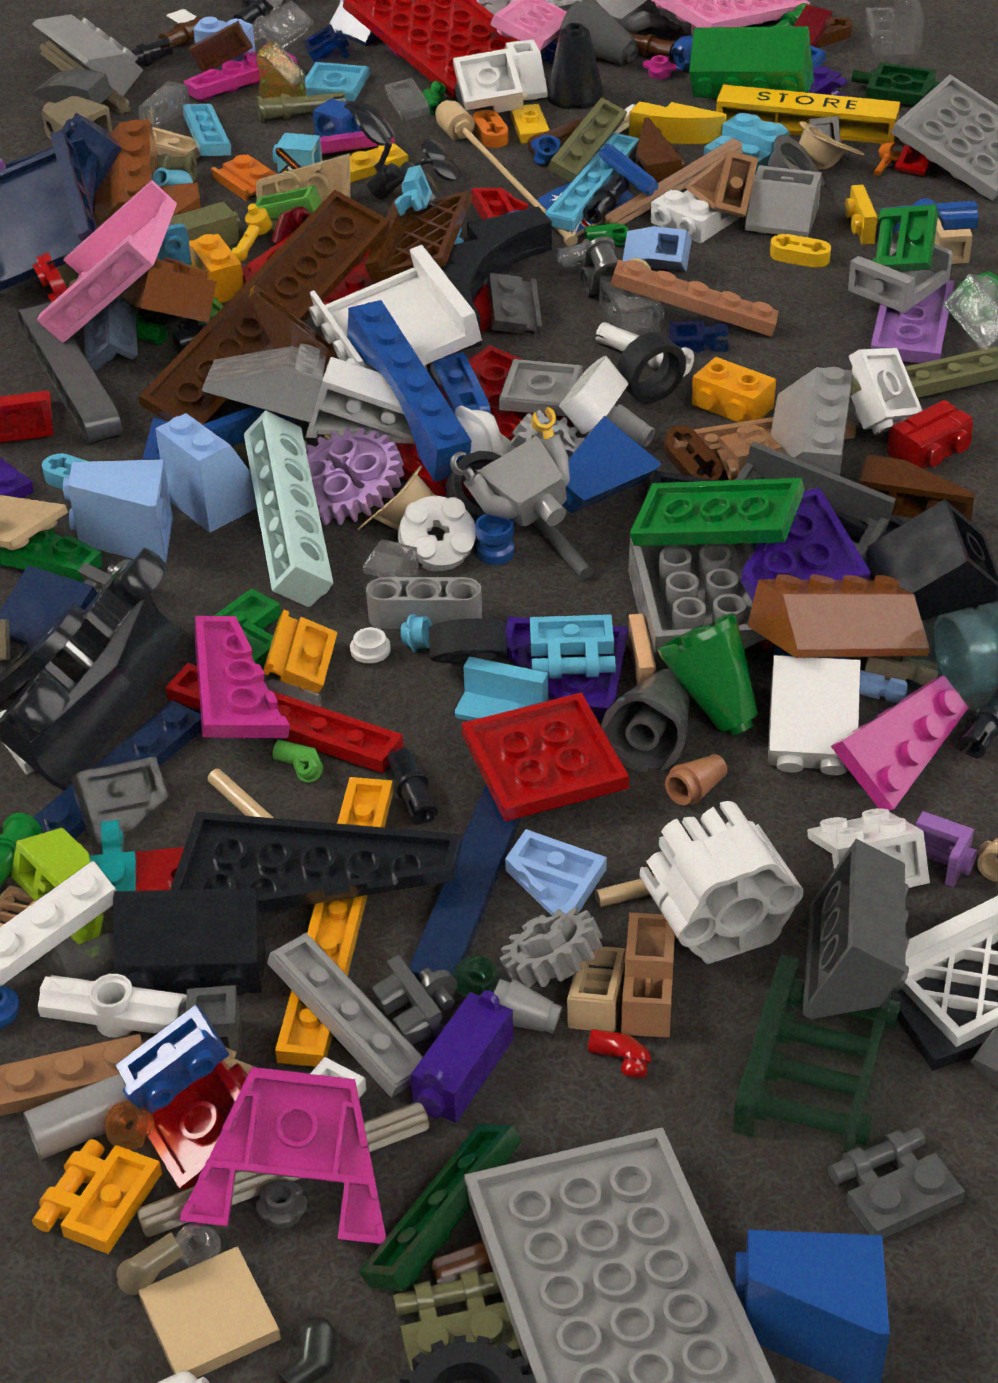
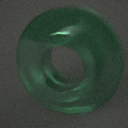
M480 955L469 956L460 961L452 973L457 981L456 991L464 998L470 992L479 996L486 990L494 993L499 982L495 964L488 958Z

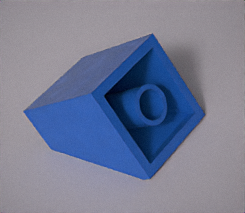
M748 1230L746 1252H736L735 1283H733V1286L759 1345L844 1383H881L890 1336L882 1235Z

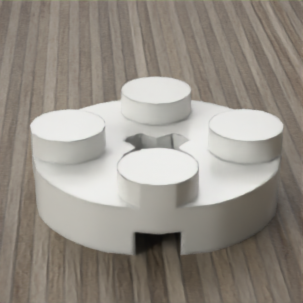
M441 496L424 497L407 506L398 529V540L403 553L410 560L413 558L421 563L422 568L429 571L450 570L463 563L464 559L470 554L476 540L475 523L460 499ZM432 527H439L446 533L442 541H437L435 535H428L427 531H431Z

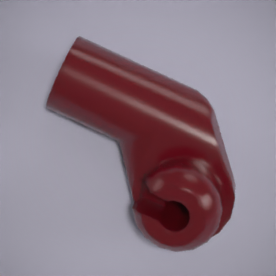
M300 206L282 212L279 215L271 241L278 244L287 238L292 230L298 229L311 215L305 207Z

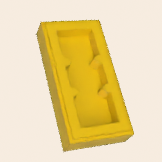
M539 104L523 105L521 109L510 110V117L521 144L528 143L530 137L549 131Z

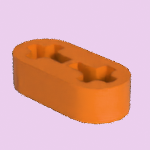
M480 110L473 114L475 121L473 131L484 146L500 148L508 144V127L497 112L493 110Z

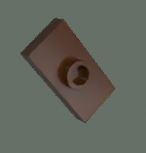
M236 21L190 46L189 51L203 73L209 69H215L252 49L253 45L240 22Z

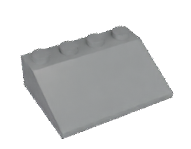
M300 344L299 348L289 346L215 359L206 377L202 391L311 423L323 381L326 356L321 355V350L317 347Z
M630 537L628 572L638 614L643 613V616L646 618L656 672L670 669L657 650L660 647H664L663 644L700 625L711 624L714 626L716 625L714 619L730 613H734L738 620L744 649L766 639L748 627L753 603L740 581L742 570L754 553L752 543L634 546Z

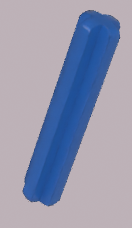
M604 144L603 149L599 150V156L605 163L621 176L626 177L631 184L646 196H651L655 190H658L659 183L613 145Z

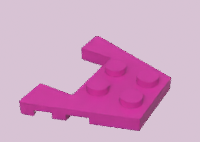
M252 1067L222 1127L223 1130L200 1172L199 1179L181 1211L180 1221L229 1227L236 1172L244 1171L344 1183L338 1239L381 1244L386 1239L356 1080Z

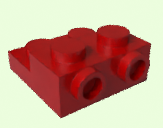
M222 1060L210 1074L197 1079L177 1094L169 1105L157 1109L149 1116L144 1112L137 1116L171 1176L182 1191L195 1187L200 1172L207 1158H209L223 1130L222 1127L248 1076L247 1072L238 1063L230 1067Z

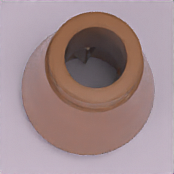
M711 754L710 756L676 765L666 777V791L669 797L679 805H695L726 776L727 765L723 758L717 754Z

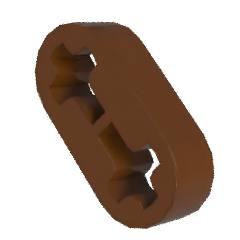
M845 17L832 18L816 47H824L850 38L852 35V21Z
M677 425L671 428L666 435L663 450L679 472L686 476L719 481L723 471L722 463L693 429L685 425ZM675 440H687L686 450L683 447L676 449L673 446ZM699 465L703 469L708 466L712 469L710 477L707 474L702 476L697 474Z

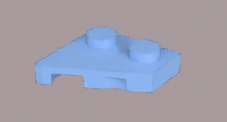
M525 829L505 858L506 872L553 916L555 911L559 909L565 914L572 908H577L580 912L606 871L607 857Z

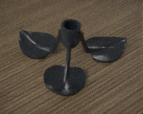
M350 102L344 106L351 112L366 137L373 143L384 146L381 158L374 166L377 172L367 181L369 191L380 200L386 199L403 182L408 168L421 165L422 167L425 164H431L434 172L447 181H456L462 176L450 153L433 139H425L422 142L421 148L426 157L416 164L404 162L401 165V169L393 163L385 165L384 163L392 147L389 139L394 137V131L388 120L380 111L366 103ZM424 172L432 191L430 200L443 197L434 179Z

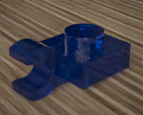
M704 321L670 322L669 339L681 349L686 347L696 352L704 351V346H708L714 352L728 351V340L716 339L719 336H728L727 324L720 323L713 326H704Z

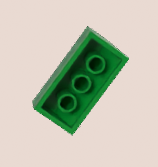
M809 26L695 28L693 31L689 69L693 97L718 98L723 85L808 93L814 81Z

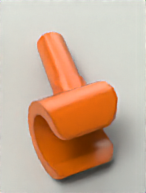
M886 142L880 146L879 156L881 162L874 170V175L880 176L891 161H898L901 151L892 152L893 147L896 145L895 142Z

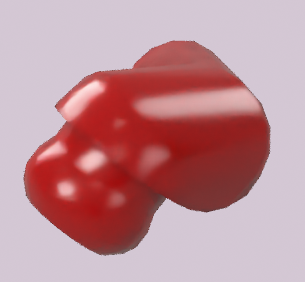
M598 1029L591 1030L588 1053L622 1058L621 1071L624 1076L643 1079L647 1075V1064L651 1063L652 1059L651 1053L646 1047L628 1034Z

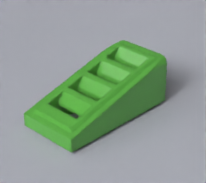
M312 185L258 198L255 204L258 208H265L270 218L278 219L282 212L297 206L305 207L312 214L322 201L316 186Z

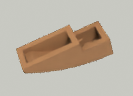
M629 912L622 999L621 1033L670 1038L675 933L663 914Z

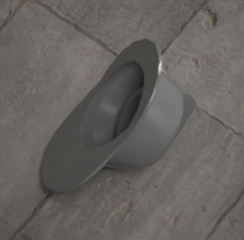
M779 135L775 138V149L769 158V167L819 172L814 166L809 153L795 139L786 135ZM821 176V187H822V186H824L825 181H824L823 177Z

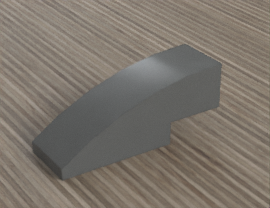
M70 69L59 72L50 77L33 92L34 97L54 103L71 96H78L101 104L112 94L105 73L85 69Z

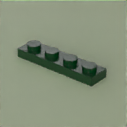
M478 1124L360 1269L359 1273L369 1287L404 1291L418 1279L425 1263L437 1248L448 1241L451 1236V1230L466 1211L471 1209L464 1175L507 1165L509 1157L522 1142L513 1125Z

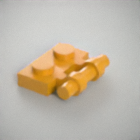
M88 1139L82 1149L74 1151L64 1164L66 1172L57 1185L49 1187L40 1198V1209L33 1217L32 1223L39 1230L49 1232L58 1218L64 1219L61 1223V1229L65 1238L109 1255L158 1181L162 1170L160 1161L117 1145L114 1146L107 1158L102 1160L100 1157L105 1151L103 1145L94 1139ZM90 1182L81 1196L75 1195L82 1183Z

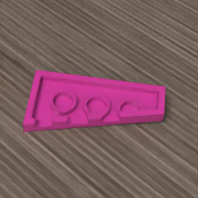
M267 43L262 46V52L258 54L251 50L243 54L244 60L242 61L229 60L222 64V70L220 71L209 69L183 81L185 93L199 101H208L213 99L214 95L223 92H236L241 86L261 84L263 79L269 77H283L288 74V71L298 68L297 60L293 55L271 43Z
M195 616L194 633L203 737L288 738L290 725L286 717L281 716L277 709L278 701L273 691H269L264 682L265 674L260 664H255L252 658V648L236 616Z
M945 675L914 691L897 705L880 713L874 720L860 726L846 738L831 745V748L878 808L890 811L895 809L969 707Z

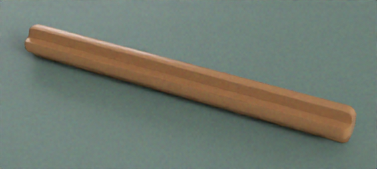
M736 138L728 140L660 181L659 188L654 191L653 195L646 196L642 192L605 214L603 225L612 223L626 225L651 210V202L667 191H682L685 189V185L726 154L728 150L742 154V142L737 141Z

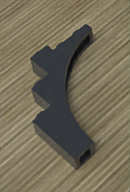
M538 206L467 223V237H464L463 243L453 246L446 265L440 268L475 311L480 334L481 319L474 306V302L480 291L485 287L489 273L499 274L509 266L528 257L551 251L552 221ZM481 341L468 346V349L481 346Z

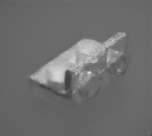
M969 274L943 305L982 350L996 347L998 345V281L990 275Z

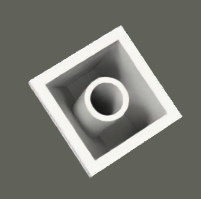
M774 655L770 688L768 766H777L778 770L790 773L799 772L803 768L820 769L822 773L828 775H841L847 772L848 768L831 748V745L846 738L858 728L860 660L813 657L795 658L794 656Z

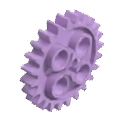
M361 427L356 434H352L350 428H346L342 436H338L335 431H332L331 439L326 441L324 438L318 437L319 445L314 447L307 444L305 446L308 452L307 458L319 516L326 526L333 518H336L338 524L342 525L345 517L349 516L353 522H356L358 513L361 512L371 516L370 508L372 506L382 508L384 506L382 498H393L392 488L401 487L399 478L404 476L402 469L404 463L395 442L389 441L388 435L385 434L379 437L375 429L368 435H366L364 427Z

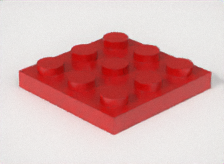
M582 692L462 723V736L505 822L629 789V775Z

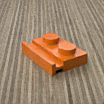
M248 154L238 155L233 160L223 163V168L221 169L211 168L214 180L245 201L249 200V196H257L256 182L259 179L277 174Z

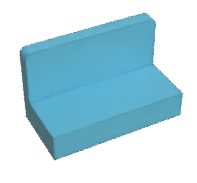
M469 656L463 667L465 692L455 709V717L471 721L548 701V673Z

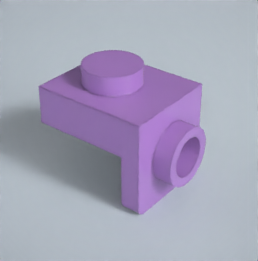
M923 811L916 822V827L924 832L926 856L929 859L948 865L945 885L954 888L961 873L969 875L977 857V850L971 848L974 829Z

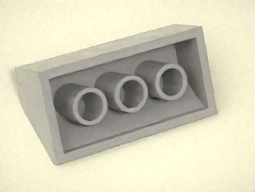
M70 14L37 19L32 24L57 47L86 69L105 73L110 87L122 96L125 95L143 72V69L135 63L138 59L135 54L126 47H123L114 38L109 37L100 28H96L85 17L80 21Z
M816 367L778 394L770 436L781 446L782 453L840 476L850 406L852 370H843L839 367Z

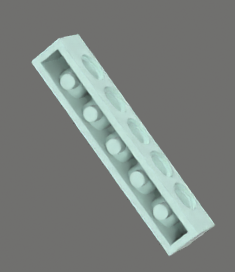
M265 410L244 433L271 588L273 592L309 607L328 592L333 585V579L302 429Z

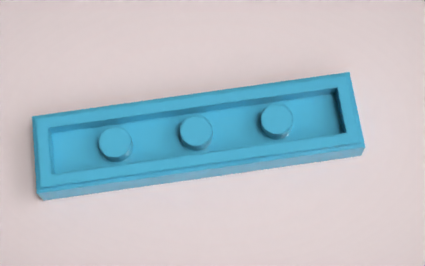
M211 104L183 105V116L200 155H231V144Z

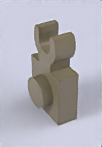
M911 656L866 657L865 671L883 675L885 680H890L891 677L904 681L910 679L918 684L925 685L937 678L939 664L928 660L913 659Z

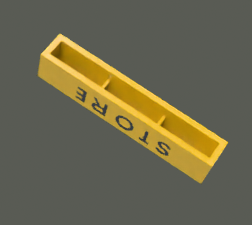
M733 85L722 86L716 105V112L727 114L726 122L739 113L757 115L764 122L780 123L789 130L790 135L802 136L804 130L800 125V121L806 122L808 119L838 116L841 140L878 144L894 142L895 135L891 131L899 120L900 102Z

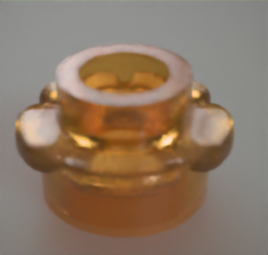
M129 1100L113 1105L108 1110L104 1120V1128L109 1142L114 1146H124L128 1150H134L145 1143L146 1135L151 1134L154 1127L153 1115L146 1111V1105L139 1107ZM132 1120L134 1126L128 1130L126 1124Z

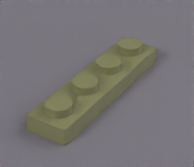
M601 97L551 159L548 170L572 182L622 124L627 111Z

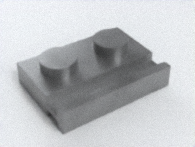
M489 273L486 284L491 330L524 334L525 331H533L534 335H539L542 321L536 279L531 278L530 282L522 281V277Z

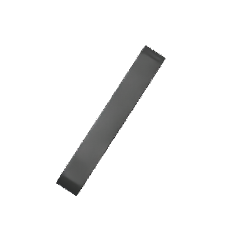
M51 302L18 310L17 314L23 335L86 443L90 444L122 435L123 430L118 411L74 338L71 336L62 343L37 321L39 314Z

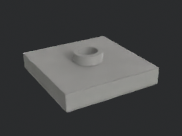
M513 359L499 399V410L536 413L537 410H541L543 414H546V407H550L556 415L567 416L559 405L583 374V366Z

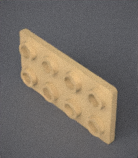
M0 495V547L15 550L25 546L29 542L28 538L37 532L53 528L58 523L57 520L68 513L66 505Z

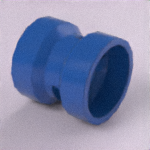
M488 514L480 516L475 524L478 539L476 545L478 559L490 565H499L510 561L514 557L515 552L514 542L511 539L514 535L513 520H506Z

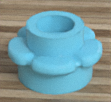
M412 614L408 616L407 622H403L401 625L402 642L405 646L411 647L413 653H417L418 649L430 648L428 628L432 626V623L428 616L419 617L417 614Z

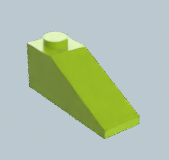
M63 828L25 838L16 842L11 878L36 902L91 863L89 854ZM103 913L70 936L88 955L97 952L104 917Z

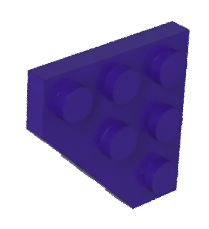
M821 488L804 491L785 542L757 544L751 559H748L742 570L740 579L752 603L758 579H776L779 574L791 575L809 580L811 575H823L833 580H842L844 575H854L865 580L870 579V570Z
M508 617L505 629L507 655L504 657L514 666L532 669V659L548 658V656H531L530 618ZM613 626L614 654H598L599 656H615V673H599V677L586 678V673L562 674V678L549 679L548 675V696L553 700L582 692L596 719L603 720L607 709L618 697L628 643V627ZM561 655V658L585 657V655Z

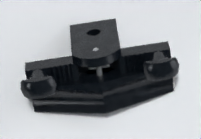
M142 548L131 564H125L114 573L85 610L76 602L69 606L24 645L0 674V704L31 679L0 718V741L50 784L63 791L78 780L149 693L185 631L171 623L158 610L152 599L151 592L163 579L168 568L161 557L148 548ZM62 648L83 666L73 680L51 662Z

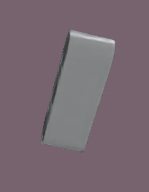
M382 577L372 580L366 587L369 622L372 626L379 629H401L402 623L407 622L408 616L412 614H417L419 617L428 616L432 625L459 619L483 618L481 585L472 578Z

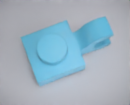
M421 165L408 168L402 182L403 195L395 200L400 216L404 215L405 211L410 207H413L414 211L427 208L432 191Z

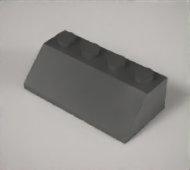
M855 839L810 904L803 1015L810 1019L880 1007L891 991L897 993L902 988L909 973V966L906 965V950L909 938L905 936V924L909 915L908 910L905 909V897L909 886L905 883V863L858 839Z

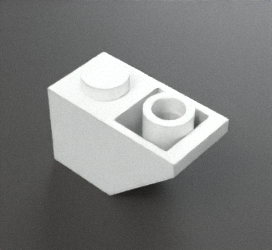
M534 39L506 43V49L510 48L513 59H518L520 63L521 77H519L520 82L525 81L528 98L524 100L532 101L548 97L541 53Z

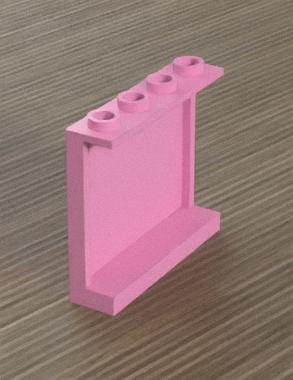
M151 180L64 258V261L79 274L77 281L39 314L37 321L62 343L67 341L154 265L177 203Z

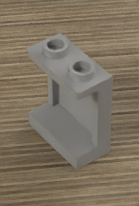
M899 230L892 235L890 256H896ZM934 244L931 270L902 272L857 256L850 262L848 291L905 313L949 281L953 252Z

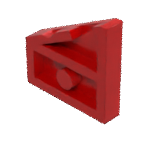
M472 188L471 191L472 203L482 220L504 215L511 211L528 209L529 204L513 197L511 193L503 188Z

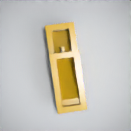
M639 101L629 111V136L640 138L644 119L650 118L654 125L660 128L666 140L672 144H709L722 135V124L726 122L727 114L674 102L664 107Z

